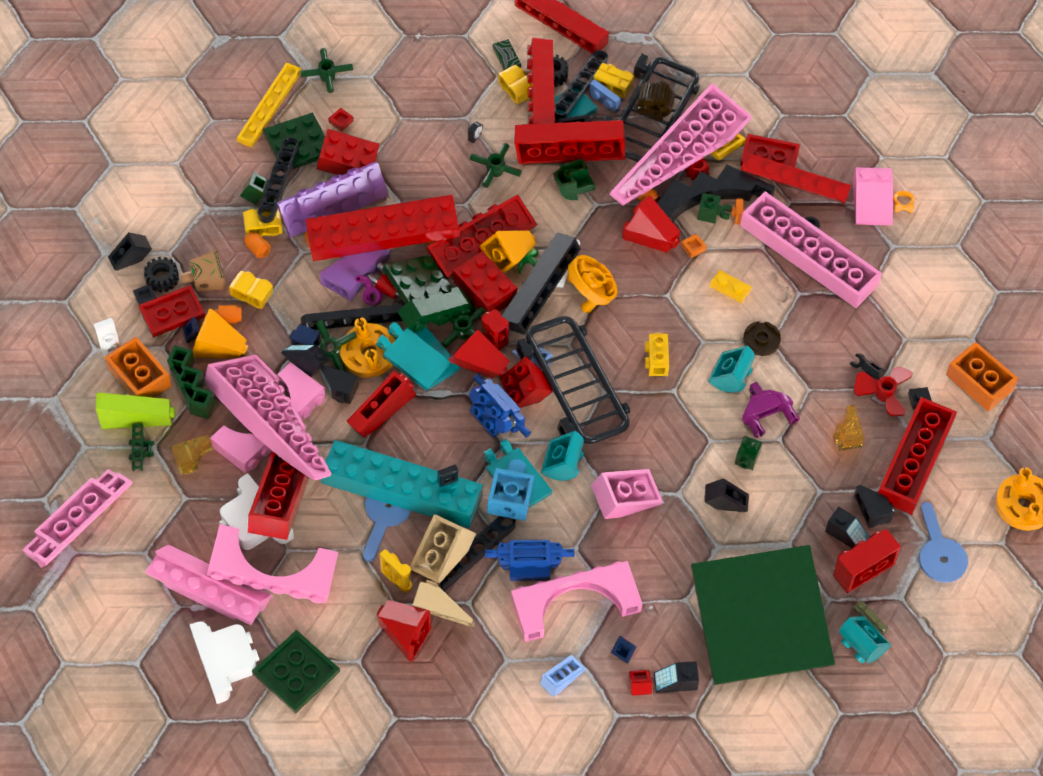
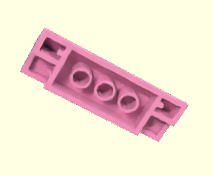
M109 469L97 480L91 477L34 531L37 536L22 549L25 555L37 562L40 568L49 564L132 485V481L119 472L116 474Z
M169 544L155 551L156 556L146 570L148 576L163 582L165 587L233 620L237 618L249 625H252L258 613L263 612L272 598V594L262 589H254L250 585L245 584L236 585L228 580H215L211 576H207L208 563Z

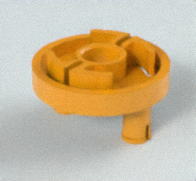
M586 255L577 256L569 264L567 279L587 298L580 306L585 313L589 314L597 305L609 304L617 296L616 282L604 264Z
M360 318L361 322L359 323V320L356 319L355 327L347 332V334L355 331L357 338L342 345L340 349L343 365L349 372L359 377L371 378L387 372L393 365L384 359L383 354L385 351L376 346L377 339L383 334L393 344L395 337L390 335L388 329L384 326L367 323L364 318ZM366 348H374L370 349L371 354H369V350L365 352V355L362 354Z
M1025 467V470L1021 468L1019 474L1005 479L997 491L995 497L996 509L1000 517L1007 524L1027 531L1043 527V479L1032 475V471ZM1027 499L1031 504L1029 507H1023L1018 500Z

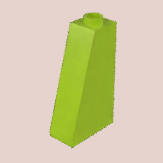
M96 393V413L101 429L132 428V424L142 423L144 427L172 426V418H175V407H171L170 399Z

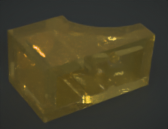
M850 405L846 407L845 421L837 425L836 431L833 433L834 444L838 445L839 451L861 448L865 439L855 405Z
M209 434L171 446L180 475L184 473L189 474L199 469L198 463L206 453L213 450Z

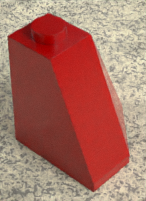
M650 195L647 196L633 210L635 214L630 222L626 221L623 226L622 238L667 253L671 248L674 249L678 246L680 230Z
M479 330L467 338L448 359L453 364L491 379L497 375L501 377L508 370L506 366L510 363Z
M387 600L385 605H381L377 612L379 626L404 656L412 662L431 630L430 611Z

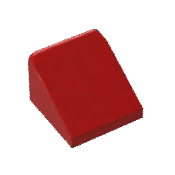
M629 671L631 694L633 696L652 694L650 671Z

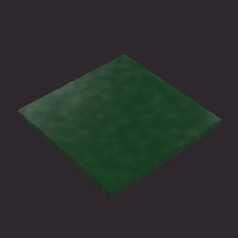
M810 545L691 564L714 685L835 665Z

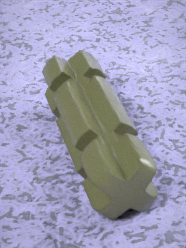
M863 601L856 603L854 606L855 611L858 614L861 613V616H865L881 634H884L888 627L883 622H880L881 619L870 608L867 609L868 606Z

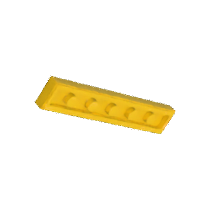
M287 62L285 63L237 136L238 143L251 148L254 147L262 135L263 129L267 127L301 75L300 71H302V68Z

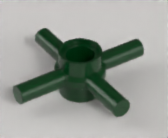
M322 48L320 49L321 61L318 64V68L302 70L300 74L301 78L319 75L320 79L326 83L327 92L333 93L332 81L335 78V74L352 71L353 64L335 66L334 62L328 59L327 50Z
M503 143L499 152L491 154L488 159L473 153L470 155L471 161L485 165L488 170L482 183L483 187L488 188L493 177H499L503 172L518 177L521 176L522 170L505 165L504 156L510 147L509 144Z
M479 307L471 316L460 315L456 317L453 315L449 321L453 323L454 331L441 344L447 348L456 338H469L475 332L473 330V323L485 313V309Z
M323 320L316 322L323 338L320 348L324 350L328 357L332 358L337 370L346 372L339 357L342 345L357 338L356 332L352 331L337 339L330 337ZM333 342L334 349L329 352L327 347L329 343Z

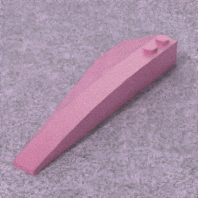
M711 83L609 195L621 205H626L732 141L752 119V116Z
M257 355L208 364L204 384L214 392L217 398L250 432L279 457L309 478L318 480L331 476V472L323 457L318 455V448L313 446L310 434L305 432L306 427L299 414L291 406L290 398L285 396L283 386L279 385L277 375Z

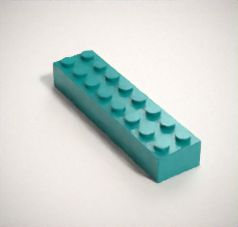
M334 440L325 460L331 476L321 479V484L433 517L435 514L469 529L483 497V484L458 477V481L440 487L437 482V470Z

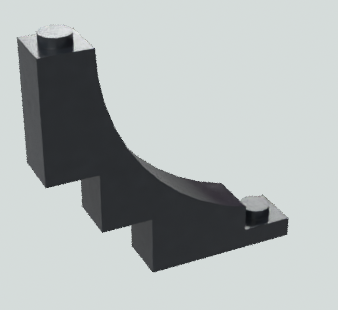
M726 164L717 179L703 172L699 173L691 186L674 179L657 204L673 222L688 209L699 205L703 193L720 196V200L743 199V201H750L753 195L759 198L764 192L773 196L775 186Z

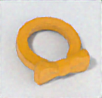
M908 191L896 192L893 196L895 212L906 210L912 213L915 202L914 195ZM906 196L911 201L907 205H902L897 198Z

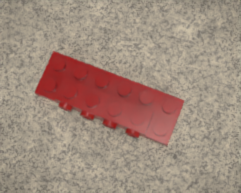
M518 194L500 205L494 204L487 209L488 212L484 214L481 212L472 217V221L468 223L464 221L459 224L460 237L435 241L426 247L446 279L453 275L454 269L482 252L479 246L496 232L529 231L538 225Z

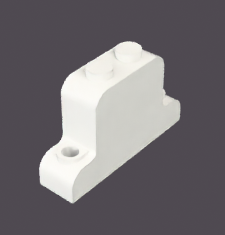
M247 473L238 481L239 488L236 491L239 496L221 507L220 514L222 520L219 521L222 525L240 529L239 545L244 550H250L269 538L268 536L248 533V514L259 486ZM291 528L288 540L272 538L280 544H286L294 539L293 529Z
M204 622L190 624L191 632L216 703L224 702L229 699L230 691H232L230 683L252 676V670L257 667L256 662L260 661L256 649H251L250 644L253 641L250 632L245 633L244 628L238 624L212 632L210 626H207Z

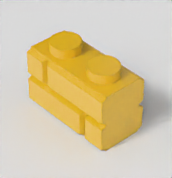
M602 63L599 70L595 73L594 79L618 97L626 99L634 85L635 75H632L629 71L617 69L612 64Z

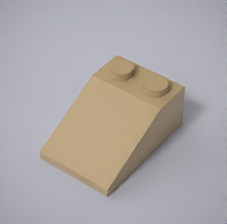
M434 514L410 565L411 570L440 583L468 552L476 533Z
M426 580V583L420 582L413 606L429 610L431 615L474 628L475 623L473 619L438 586V583Z

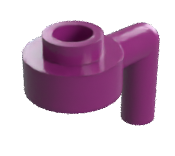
M357 275L355 281L364 283L366 288L363 292L364 303L369 306L379 305L383 299L382 292L372 286L369 276ZM374 293L376 294L375 300L372 298Z

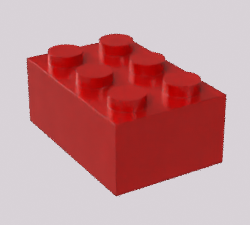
M327 129L316 169L342 176L347 174V171L352 168L359 169L375 162L380 144Z
M483 251L453 270L454 284L467 293L477 308L483 307L485 313L495 309L500 312L509 306L512 298L517 294V287Z
M887 528L881 532L876 531L865 542L863 540L859 541L850 551L845 550L838 555L833 577L848 594L894 566L901 546Z

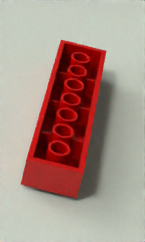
M453 194L305 219L313 262L460 237Z

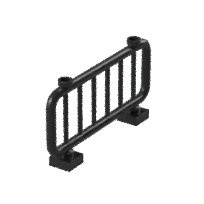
M641 54L635 64L633 75L640 79L642 73L644 75L618 120H623V123L661 138L679 119L692 93L697 95L700 88L698 84L699 75L694 69L664 57H657L650 64H647L648 56ZM658 64H664L690 75L692 80L690 84H687L654 69ZM652 73L687 87L683 97L675 94V98L681 101L676 109L672 108L674 113L670 121H658L667 125L662 135L626 120L631 111L638 113L637 109L633 107L638 100L641 85L644 82H648ZM647 114L643 115V116H646V117H648V118L653 119V117L647 116ZM606 116L605 119H604V121H612V120H613L612 118L607 117V116ZM625 136L626 140L649 150L652 148L647 144ZM626 150V158L639 162L643 158Z
M560 316L532 326L526 332V339L518 340L515 350L520 360L524 357H528L531 360L532 355L535 356L567 416L559 421L557 429L560 435L576 431L583 437L584 443L594 444L625 432L630 423L627 415L630 413L629 405L626 402L621 404L585 338L587 335L585 325L579 326L569 316ZM563 323L569 324L573 330L572 333L538 345L533 338L535 333ZM572 336L577 337L582 347L548 360L544 359L539 350L541 347ZM585 352L590 363L553 376L547 365L573 354ZM589 367H593L599 378L563 392L556 381L558 378ZM599 382L602 383L607 395L570 408L564 395ZM610 398L616 409L615 411L579 424L573 413L574 410ZM615 414H618L622 420L620 426L594 436L585 435L581 428Z

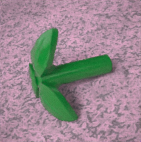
M532 248L520 261L518 268L520 275L526 263L531 264L533 267L537 264L538 261L534 258L539 255L537 249Z

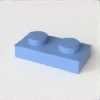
M594 79L590 83L589 94L591 97L602 103L605 108L617 113L620 110L621 98Z

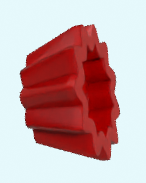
M705 159L698 160L684 170L687 173L686 177H691V181L695 180L700 172L710 175V167Z

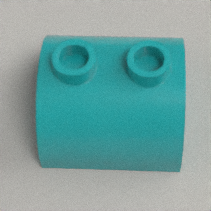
M747 345L722 352L708 382L724 392L734 393L742 391L746 386L745 378L753 371L751 366L755 359V354L752 349Z
M573 431L551 439L540 473L548 478L559 481L575 478L579 473L577 468L578 462L584 456V452H582L583 437L578 432Z
M865 616L849 617L839 630V634L843 637L841 643L847 648L853 647L857 652L854 656L861 663L865 661L868 664L874 662L892 646Z

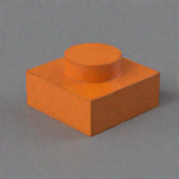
M736 199L735 206H732L731 217H735V224H741L742 213L744 212L743 199Z
M697 233L681 241L682 248L690 258L706 251L707 246Z

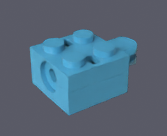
M515 459L510 461L507 470L496 468L488 498L487 514L526 521L534 488L535 475L526 474L527 467L522 460Z

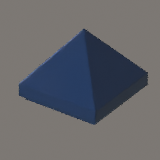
M192 317L183 327L186 343H190L200 332V327L195 317Z
M619 636L611 653L628 664L637 646Z

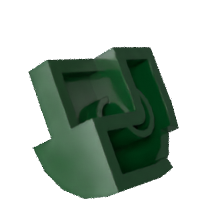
M583 159L561 164L560 168L553 173L555 184L565 199L571 201L578 200V194L595 190V184L589 175L588 167Z

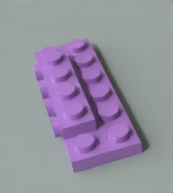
M373 162L359 169L352 168L347 171V174L333 176L328 182L316 183L315 187L311 189H302L298 191V194L277 202L288 236L291 238L307 231L305 219L355 211L388 197L389 194L379 164Z

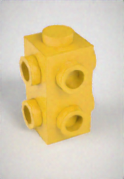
M649 334L648 341H645V352H648V357H645V369H649V376H668V334Z

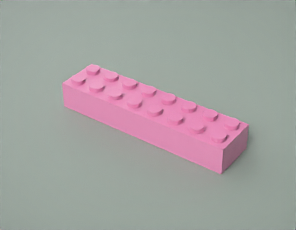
M764 192L742 213L740 226L853 307L857 308L879 286L882 275L880 271L767 192Z

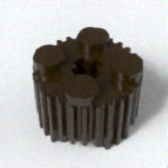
M658 81L656 84L644 82L641 85L637 101L638 113L642 115L647 114V116L653 117L656 121H662L664 117L669 116L672 113L675 93L670 88L669 83L666 84L663 81Z

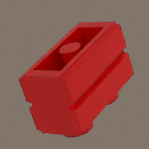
M497 309L486 312L481 318L482 334L500 351L509 343V322L502 317Z

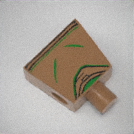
M217 250L190 260L191 271L180 273L183 284L194 282L198 292L227 289Z

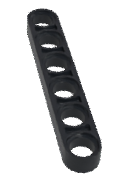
M597 50L592 54L555 103V119L567 118L590 88V83L594 80V75L599 70L601 64H607L608 54L605 51ZM596 57H601V58H603L604 60H603V61H599V60L596 59ZM588 68H595L596 71H590ZM580 78H586L589 81L584 82L581 81ZM577 88L581 92H574L572 89ZM565 99H570V100H572L573 102H572V103H567V102H565L564 100H565ZM563 110L565 113L559 114L556 111Z
M289 137L282 142L258 208V219L262 223H270L275 219L278 210L277 202L282 199L299 152V143L295 138ZM289 144L295 145V147L292 149H289L286 146ZM285 157L290 158V161L283 162L281 160ZM278 171L286 172L284 175L276 174ZM275 184H278V185L281 186V187L278 188V189H273V188H272V186L275 185ZM274 198L276 201L269 203L267 199ZM263 212H270V213H271V214H270L269 216H267V217L261 215Z
M405 304L311 313L303 315L300 320L302 325L313 330H319L316 322L323 320L326 329L355 326L356 319L359 320V323L361 322L360 318H364L367 323L373 324L399 322L403 320L397 311Z
M499 516L474 538L468 552L465 554L470 559V562L467 564L458 562L453 568L456 574L453 577L446 576L440 582L441 589L445 592L485 556V549L492 550L515 529L516 519ZM504 519H510L513 523L510 526H504L501 522ZM495 531L498 533V537L490 539L487 534ZM476 544H482L484 549L478 552L473 547Z

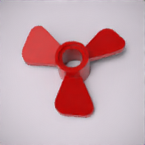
M895 367L890 376L881 377L877 381L867 373L859 372L855 379L853 391L856 396L875 394L879 401L885 402L887 414L890 416H904L906 411L894 395L897 385L910 379L913 373L906 368Z

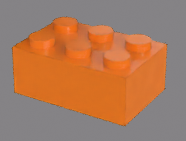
M137 337L105 356L108 370L131 396L155 398L172 387L168 372Z
M974 342L950 362L946 373L947 377L988 412L1015 389L1019 379L977 342Z

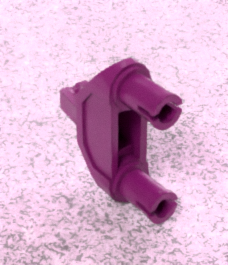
M757 382L750 384V401L744 411L742 421L745 425L749 426L755 438L762 437L766 433L759 419L777 412H783L790 425L793 424L792 420L794 424L800 420V417L793 408V401L790 396L773 390H762Z

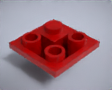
M524 357L499 378L504 391L519 408L540 403L553 392L544 373L528 357Z

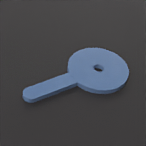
M366 497L365 510L367 516L375 525L363 553L365 561L371 562L375 559L386 528L403 523L411 514L410 510L393 505L387 508L385 506L386 503Z
M924 502L920 509L930 541L923 546L920 552V566L924 573L935 581L944 583L956 581L963 576L967 569V554L960 544L951 539L943 538L932 504ZM942 557L946 558V559H947V562H946V563L941 562V561H940V558H942Z

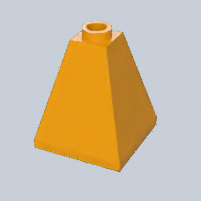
M498 231L479 247L505 273L515 266L536 245V238L530 231Z
M209 308L193 348L194 358L237 359L241 355L245 356L249 345L245 344L246 339L214 310Z

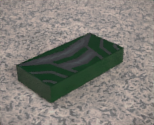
M509 39L492 44V48L503 70L513 65L521 68V63Z

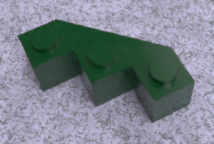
M455 287L451 288L449 293L443 294L440 291L428 295L427 299H411L397 312L406 327L417 333L423 330L430 322L440 327L447 323L453 315L456 317L460 315L470 316L476 310V307L465 291Z
M174 345L167 359L170 374L190 414L209 419L216 405L214 392L203 389L205 385L203 371L192 368L195 363L192 350Z

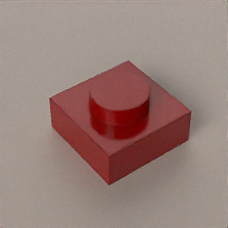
M339 108L328 118L329 123L341 132L354 122V117L342 108Z

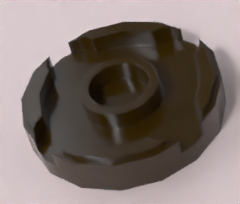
M757 321L748 325L743 336L744 346L748 345L754 354L759 356H767L776 352L780 346L781 335L775 325L765 321L764 323Z

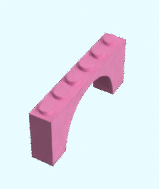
M290 362L277 374L279 385H282L291 400V406L296 409L301 420L309 417L312 410L324 402L326 398L325 388ZM224 425L210 438L212 448L245 474L255 469L259 461L263 457H267L272 451L254 434L239 433Z
M222 524L219 525L207 576H211L215 580H228L236 585H250L258 590H271L275 594H288L296 599H309L314 603L327 602L338 552L318 548L313 561L302 571L290 576H270L253 568L244 558L239 546L240 529Z
M618 561L610 566H598L590 571H578L571 576H559L551 581H539L534 585L527 587L519 586L512 590L511 601L524 642L544 637L543 617L547 607L556 597L570 590L588 589L603 594L615 604L622 617L641 612L642 601L628 561Z

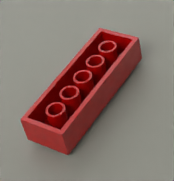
M623 120L515 125L514 144L518 164L571 162L579 159L584 161L626 160V138Z
M923 397L920 398L878 490V493L887 497L889 503L891 502L894 508L913 515L954 423L957 411Z
M273 451L248 514V533L288 540L309 477L287 463Z

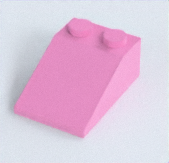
M856 167L853 176L855 224L892 225V168Z
M649 469L601 473L591 484L604 519L624 517L663 503Z

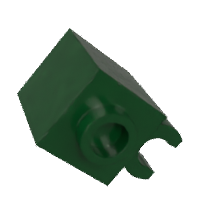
M254 172L245 183L240 197L256 205L263 197L268 179ZM269 198L267 202L272 203L274 199Z
M703 193L697 220L715 224L717 215L724 220H729L730 213H725V211L731 212L732 206L729 204L721 206L720 196Z
M744 436L736 454L735 464L743 469L753 470L760 455L763 442Z

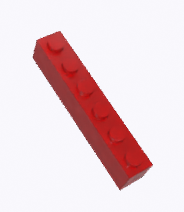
M515 0L517 8L591 54L597 50H602L608 44L609 32L606 29L596 25L590 19L583 17L562 2L557 0Z
M532 38L531 44L527 45V55H530V59L527 60V69H530V73L527 75V83L530 84L527 90V98H530L527 106V112H530L528 124L555 123L553 40Z
M747 152L741 167V171L749 175L842 204L846 203L851 187L850 184Z

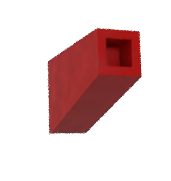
M393 371L346 422L365 439L417 395L413 390L414 385L403 373L399 375Z

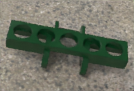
M143 423L132 424V439L129 440V445L132 446V454L129 455V460H132V471H135V469L142 471L144 458L154 456V452L151 451V446L154 445V442L151 440L144 441ZM140 427L141 431L135 432V428ZM139 435L141 439H135V436ZM135 445L141 446L139 449L134 448ZM136 461H140L139 466H135Z

